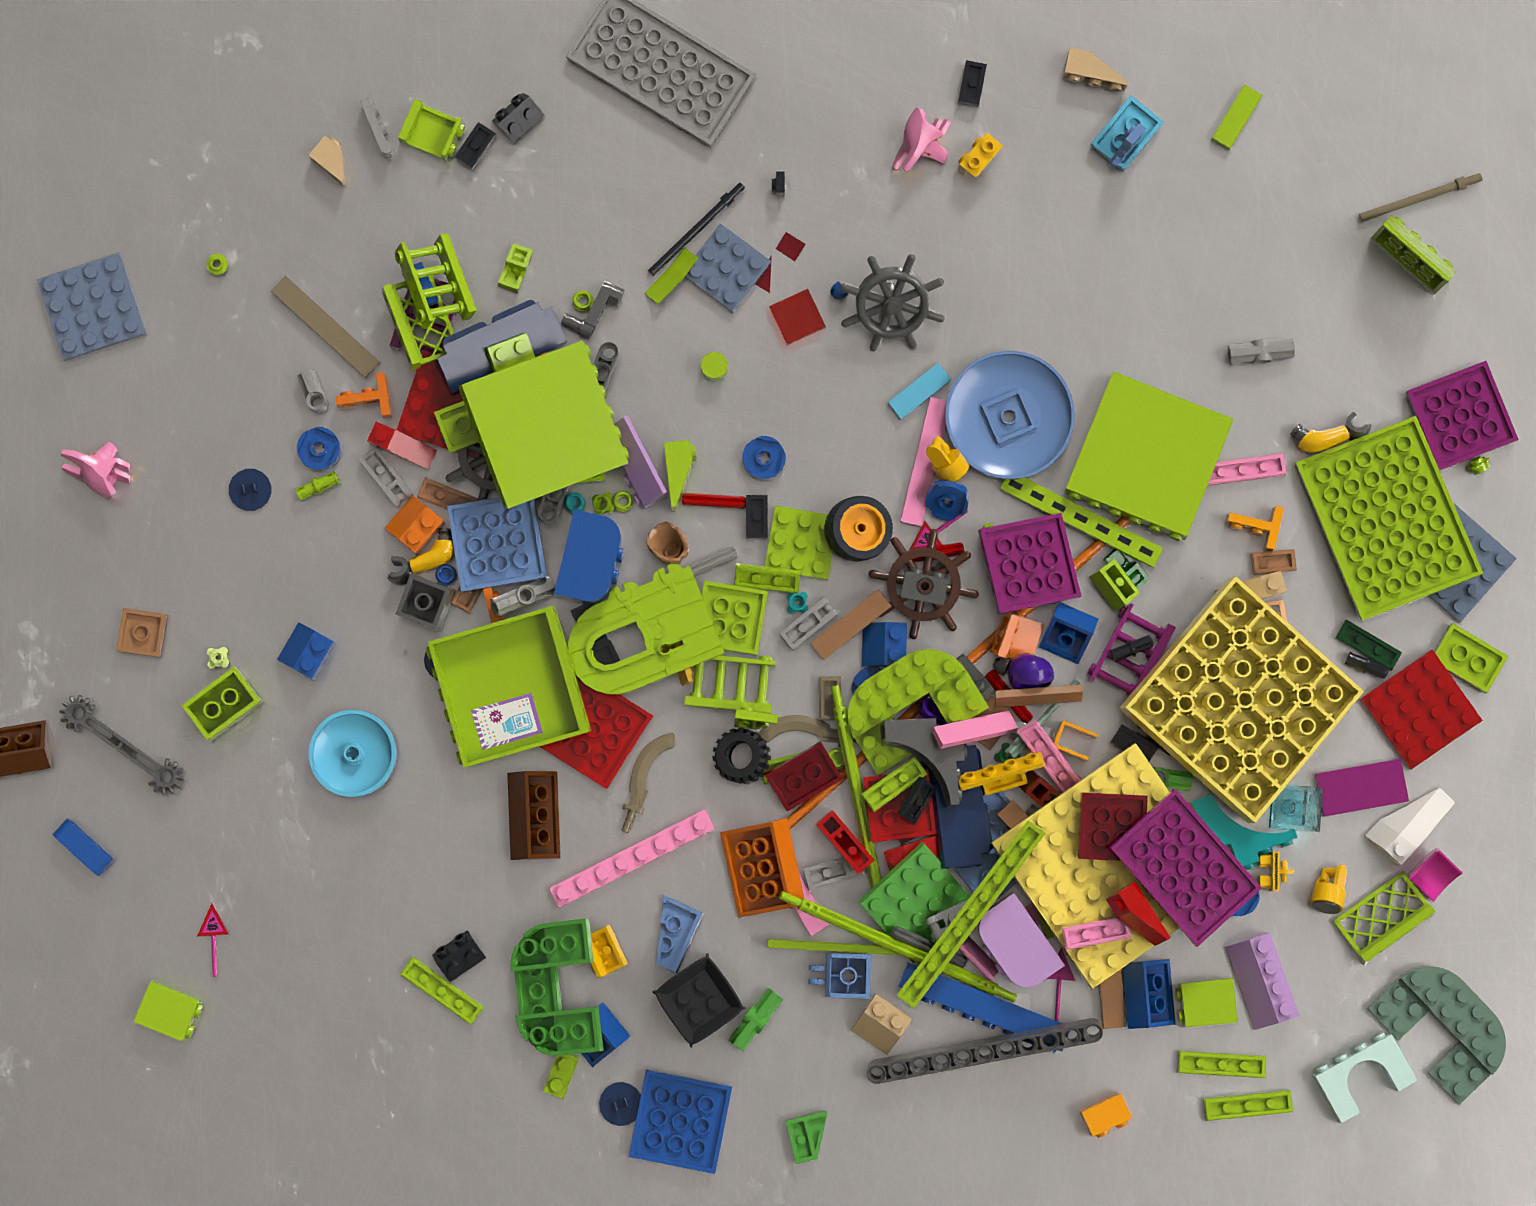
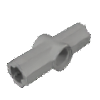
M1293 338L1273 341L1258 339L1251 341V343L1228 345V360L1230 364L1246 362L1261 364L1275 359L1295 357Z
M548 576V578H543L490 599V607L493 613L499 617L554 595L555 584ZM520 592L526 595V601L521 600Z

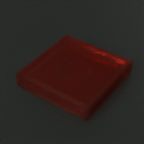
M808 289L769 306L787 346L826 328Z

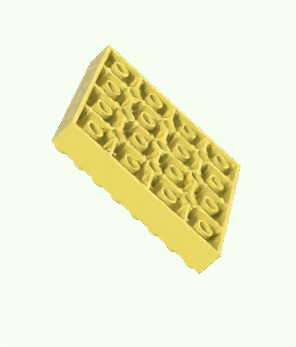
M1234 576L1225 581L1119 709L1247 823H1256L1364 691L1242 581Z
M1136 743L1123 750L990 843L997 855L1001 857L1028 819L1046 832L1013 878L1087 985L1092 989L1154 945L1130 928L1132 938L1066 950L1062 928L1117 918L1106 899L1135 881L1167 933L1170 935L1179 929L1121 861L1078 859L1081 792L1147 795V812L1169 793V790Z

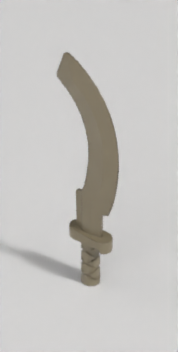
M791 715L778 718L777 724L769 723V726L764 727L758 733L767 742H770L774 737L784 732L804 731L819 736L821 741L836 742L838 747H841L837 729L830 728V725L822 720L808 716Z
M673 733L656 738L638 756L630 779L632 797L629 804L624 803L622 807L624 810H629L621 831L630 833L636 812L644 813L645 809L642 808V805L648 793V790L645 788L650 766L658 755L675 746V735Z

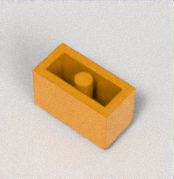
M1117 1093L1079 1111L1090 1135H1096L1097 1138L1109 1134L1108 1129L1114 1126L1119 1129L1128 1125V1120L1132 1118L1121 1093Z

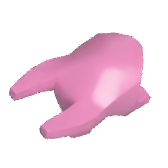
M918 107L915 108L906 123L903 143L896 155L892 168L898 170L906 159L902 169L907 172L919 157L930 158L942 164L945 163L948 156L947 151L937 140L946 133L951 122L947 119H944L943 122L940 119H935L933 124H930L925 120V111Z
M107 442L102 448L89 456L71 450H62L61 452L62 457L80 467L77 468L63 464L62 470L85 483L91 490L104 498L109 499L115 493L113 484L116 479L128 484L131 481L130 475L115 469L129 472L131 467L129 463L114 458L117 449L110 442Z

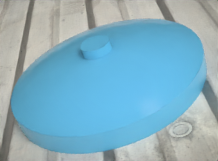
M345 710L326 718L315 730L309 745V763L316 779L327 790L344 797H361L375 792L387 782L396 764L397 748L390 729L378 717L361 710Z

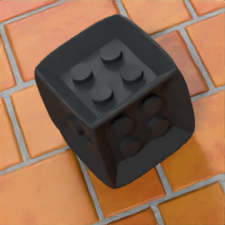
M706 953L705 957L695 961L673 976L657 990L652 991L676 1029L690 1044V1048L693 1047V1044L702 1041L727 1024L742 1010H746V1007L742 1006L740 999L725 976L709 958L708 953Z

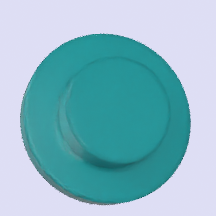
M573 492L565 497L564 507L569 513L573 514L574 509L583 511L585 508V499L580 493Z

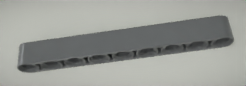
M605 342L601 345L594 361L597 370L602 368L607 371V375L604 378L597 377L599 385L604 387L605 392L619 356L618 347L612 342ZM606 349H612L615 355L612 358H606L603 352ZM570 486L559 489L562 494L557 499L550 497V493L543 496L538 509V516L542 523L550 525L556 522ZM545 509H552L554 515L550 519H545L542 516V512Z

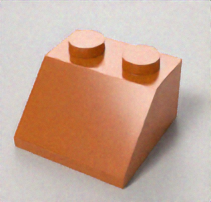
M412 495L384 528L418 556L438 533L439 529L445 525V522Z

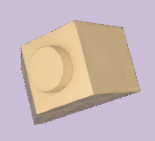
M324 136L308 156L311 161L344 186L346 184L344 154L340 148L342 145L333 137L329 139Z

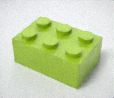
M234 666L181 706L206 740L212 742L263 704V701L240 670Z

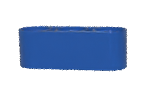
M69 818L52 834L97 876H100L114 861L105 850Z

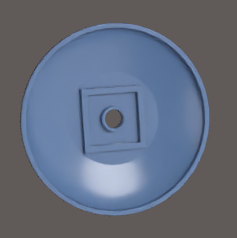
M1019 351L991 353L969 364L953 383L945 408L946 428L954 448L961 452L971 467L985 475L1000 479L1026 478L1045 470L1053 464L1068 445L1075 419L1073 399L1062 376L1041 358ZM1006 411L1013 412L1015 420L1013 422H1006L1003 418V413Z

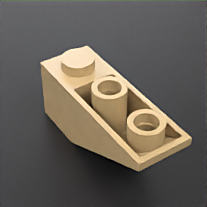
M1070 47L1063 74L1064 78L1073 83H1079L1080 81L1088 82V85L1092 87L1107 86L1110 90L1116 92L1126 90L1128 81L1092 52Z

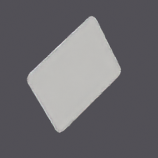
M1017 994L1013 1004L1030 1010V995Z

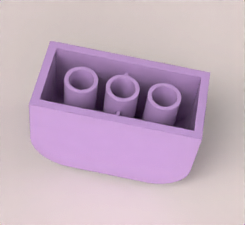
M1013 892L989 908L980 920L978 931L984 942L983 950L989 958L994 956L997 961L994 964L1002 976L1006 974L1013 983L1022 987H1033L1065 966Z

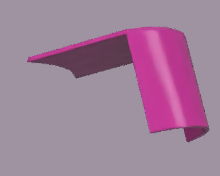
M1435 848L1408 874V878L1434 902L1441 892L1452 881L1462 875L1463 872L1438 848Z

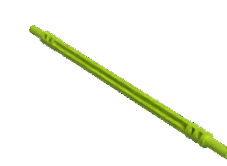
M837 685L831 687L835 706L833 712L860 841L875 860L866 868L870 889H872L882 878L875 845L871 842L866 802L861 795L863 787L853 739L849 729L846 706H843L840 688Z
M784 891L780 893V900L798 907V910L913 961L921 963L928 954L805 898L800 899ZM948 963L941 972L992 996L998 995L1011 1002H1015L1017 994L999 987V984L952 963Z

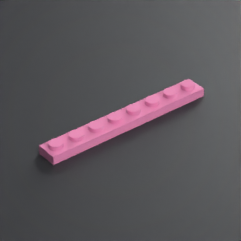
M704 809L549 889L560 908L715 828Z

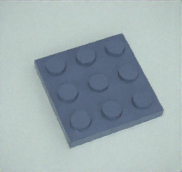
M720 223L696 254L699 259L685 278L730 312L734 313L772 261Z

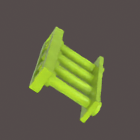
M440 234L434 245L408 251L405 242L399 244L395 250V260L400 264L417 310V319L421 322L423 329H427L434 320L433 317L456 312L461 315L462 321L471 319L477 309L449 234ZM433 254L439 256L441 265L415 270L412 259ZM442 273L446 275L447 285L422 289L419 278ZM447 293L453 294L456 304L434 309L429 308L426 298Z
M717 656L707 660L717 662L714 695L711 698H703V694H701L704 662L695 665L693 691L690 693V696H685V706L730 711L741 710V707H748L754 709V712L771 714L772 704H768L766 693L769 667H776V661H772V657L759 656V659ZM726 662L739 664L736 697H733V700H724L725 696H723ZM747 665L760 666L758 695L755 703L746 702V698H744Z

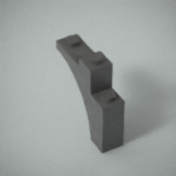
M936 718L884 720L880 724L881 746L896 747L919 758L937 778L943 791L946 808L958 806L959 802L962 801V791L960 788L958 789L960 768L956 764H961L965 761L967 757L966 745L961 744L940 749L932 733L933 728L939 726L936 724Z

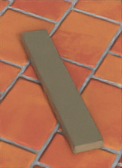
M286 275L271 290L279 300L362 376L367 378L380 364V361Z

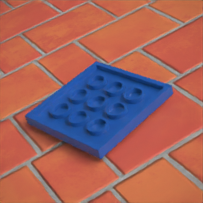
M646 1069L629 1157L715 1174L732 1086Z

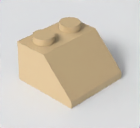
M875 994L851 1031L888 1055L912 1021V1018Z

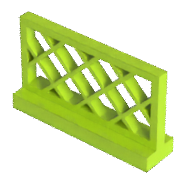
M428 276L432 286L436 287L433 276ZM406 281L394 285L390 283L382 287V295L411 371L419 369L422 365L437 361V358L445 355L439 346L443 338L448 337L446 335L447 330L449 336L454 334L448 315L433 317V322L425 329L427 331L423 339L414 336L413 330L415 325L421 328L423 326L418 322L417 317L414 320L406 316L405 311L408 306L416 309L414 303L410 302L412 299L411 294L408 300L399 297L397 292L398 289L402 288L409 290ZM437 295L439 299L437 303L438 307H443L444 305L441 300L440 295ZM436 319L445 323L446 328L443 333L432 328ZM429 332L441 337L437 346L425 341ZM423 345L434 349L432 356L422 358L420 350Z
M1402 871L1335 919L1333 923L1359 956L1363 965H1365L1432 917L1436 911L1424 899L1405 872ZM1401 878L1407 884L1406 893L1394 891L1395 882ZM1380 893L1390 894L1389 906L1376 904L1377 895ZM1393 895L1406 896L1404 908L1392 906ZM1374 898V903H1369ZM1408 898H1418L1423 906L1417 910L1407 909ZM1363 905L1373 907L1372 918L1359 916L1360 908ZM1376 907L1388 909L1387 921L1374 919ZM1391 910L1404 911L1403 920L1399 923L1391 922ZM1407 912L1412 913L1408 917H1406ZM1345 918L1355 919L1354 931L1345 930L1340 922ZM1358 920L1371 922L1369 933L1357 932ZM1374 922L1386 924V930L1383 935L1372 934ZM1356 935L1369 937L1368 945L1362 950L1355 943ZM1372 937H1373V938H1377L1376 940H1374L1373 942H1371V938H1372Z

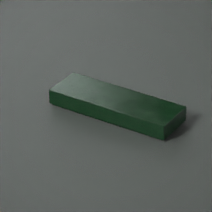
M1347 619L1334 638L1363 656L1370 657V660L1387 666L1389 671L1393 670L1402 654L1398 649Z

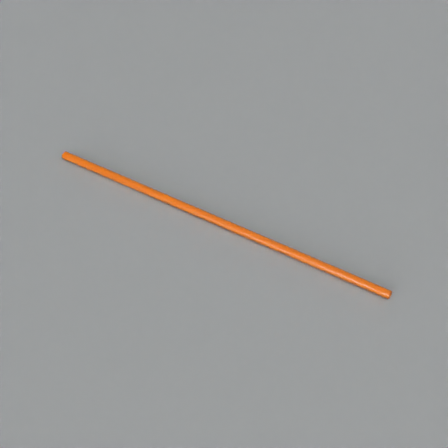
M1122 516L1115 524L1125 528L1131 522L1128 521L1129 518ZM1097 539L1073 560L1075 571L1077 572L1106 544ZM1037 607L1018 610L1014 614L1026 618ZM998 628L967 655V658L973 664L992 648ZM928 693L918 699L896 720L914 719L919 714V703L925 698L931 697ZM863 751L856 755L859 768L868 759ZM845 766L839 771L843 780L805 801L787 818L789 829H792L847 779Z

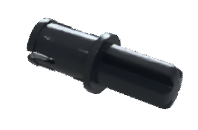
M1147 635L1132 642L1129 640L1127 644L1111 649L1110 653L1116 663L1132 655L1135 657L1137 653L1153 647L1154 642L1151 636Z
M1349 652L1345 661L1346 665L1362 670L1363 674L1367 672L1382 679L1386 678L1389 671L1387 666L1370 660V657L1367 659L1352 652Z

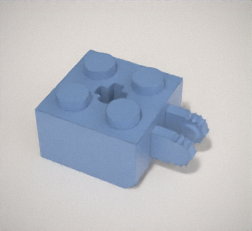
M826 953V966L809 965V970L812 972L826 971V980L818 978L808 979V984L825 985V997L870 999V954ZM847 969L850 970L851 974H854V979H850V982H846V979L842 978V973H845Z

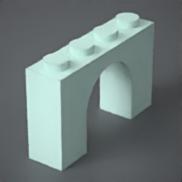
M1382 1032L1374 1036L1372 1043L1368 1045L1362 1043L1356 1046L1354 1053L1348 1056L1346 1053L1334 1059L1336 1063L1329 1067L1327 1064L1322 1065L1316 1069L1317 1073L1312 1075L1337 1122L1343 1123L1361 1113L1347 1086L1348 1074L1357 1063L1366 1060L1377 1063L1385 1072L1395 1091H1400L1418 1081L1392 1034L1385 1035Z

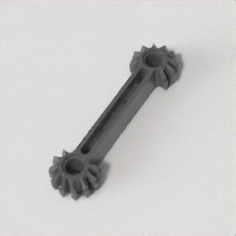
M78 695L76 701L73 696H70L71 704L65 701L62 703L67 708L66 710H59L60 714L66 715L60 720L62 723L68 722L66 724L67 729L73 727L74 732H79L80 725H83L153 776L154 780L148 782L149 786L156 785L153 790L155 793L161 790L162 795L166 796L168 790L171 794H175L174 786L179 789L182 788V785L177 782L178 780H185V777L178 775L184 772V769H176L179 764L177 761L171 764V760L166 758L163 766L91 714V711L96 709V705H89L91 702L90 698H86L83 701V696ZM77 708H82L83 716L80 719H75L73 715ZM89 720H93L112 734V737L108 739L89 725ZM133 752H137L154 764L156 770L152 771L133 757ZM165 771L171 773V780L167 783H163L161 780V775Z

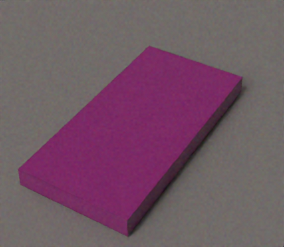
M1401 759L1315 774L1323 817L1409 801Z

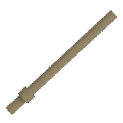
M1478 173L1466 178L1462 176L1454 179V182L1360 213V220L1363 222L1454 190L1461 191L1467 189V186L1483 181L1482 175Z

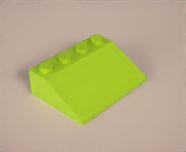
M1391 215L1371 237L1372 240L1434 294L1447 284L1456 272L1453 269V265L1446 259L1442 260L1432 246H1426L1416 232H1410L1399 217L1394 218Z

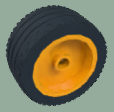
M868 496L849 497L837 503L826 517L824 525L826 541L830 549L843 559L854 562L872 559L881 554L891 541L893 533L891 515H889L887 508L874 498Z

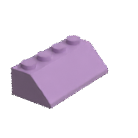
M628 415L614 424V426H618L621 432V438L619 439L622 447L625 446L629 454L628 464L622 465L626 472L623 477L628 487L633 486L636 492L633 494V497L638 506L643 505L644 509H647L668 498L667 491Z
M1264 933L1225 947L1254 1030L1300 1016L1270 933Z

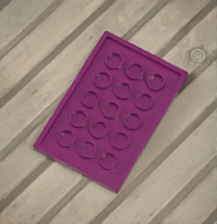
M1176 789L1171 790L1109 847L1195 947L1203 943L1262 888Z

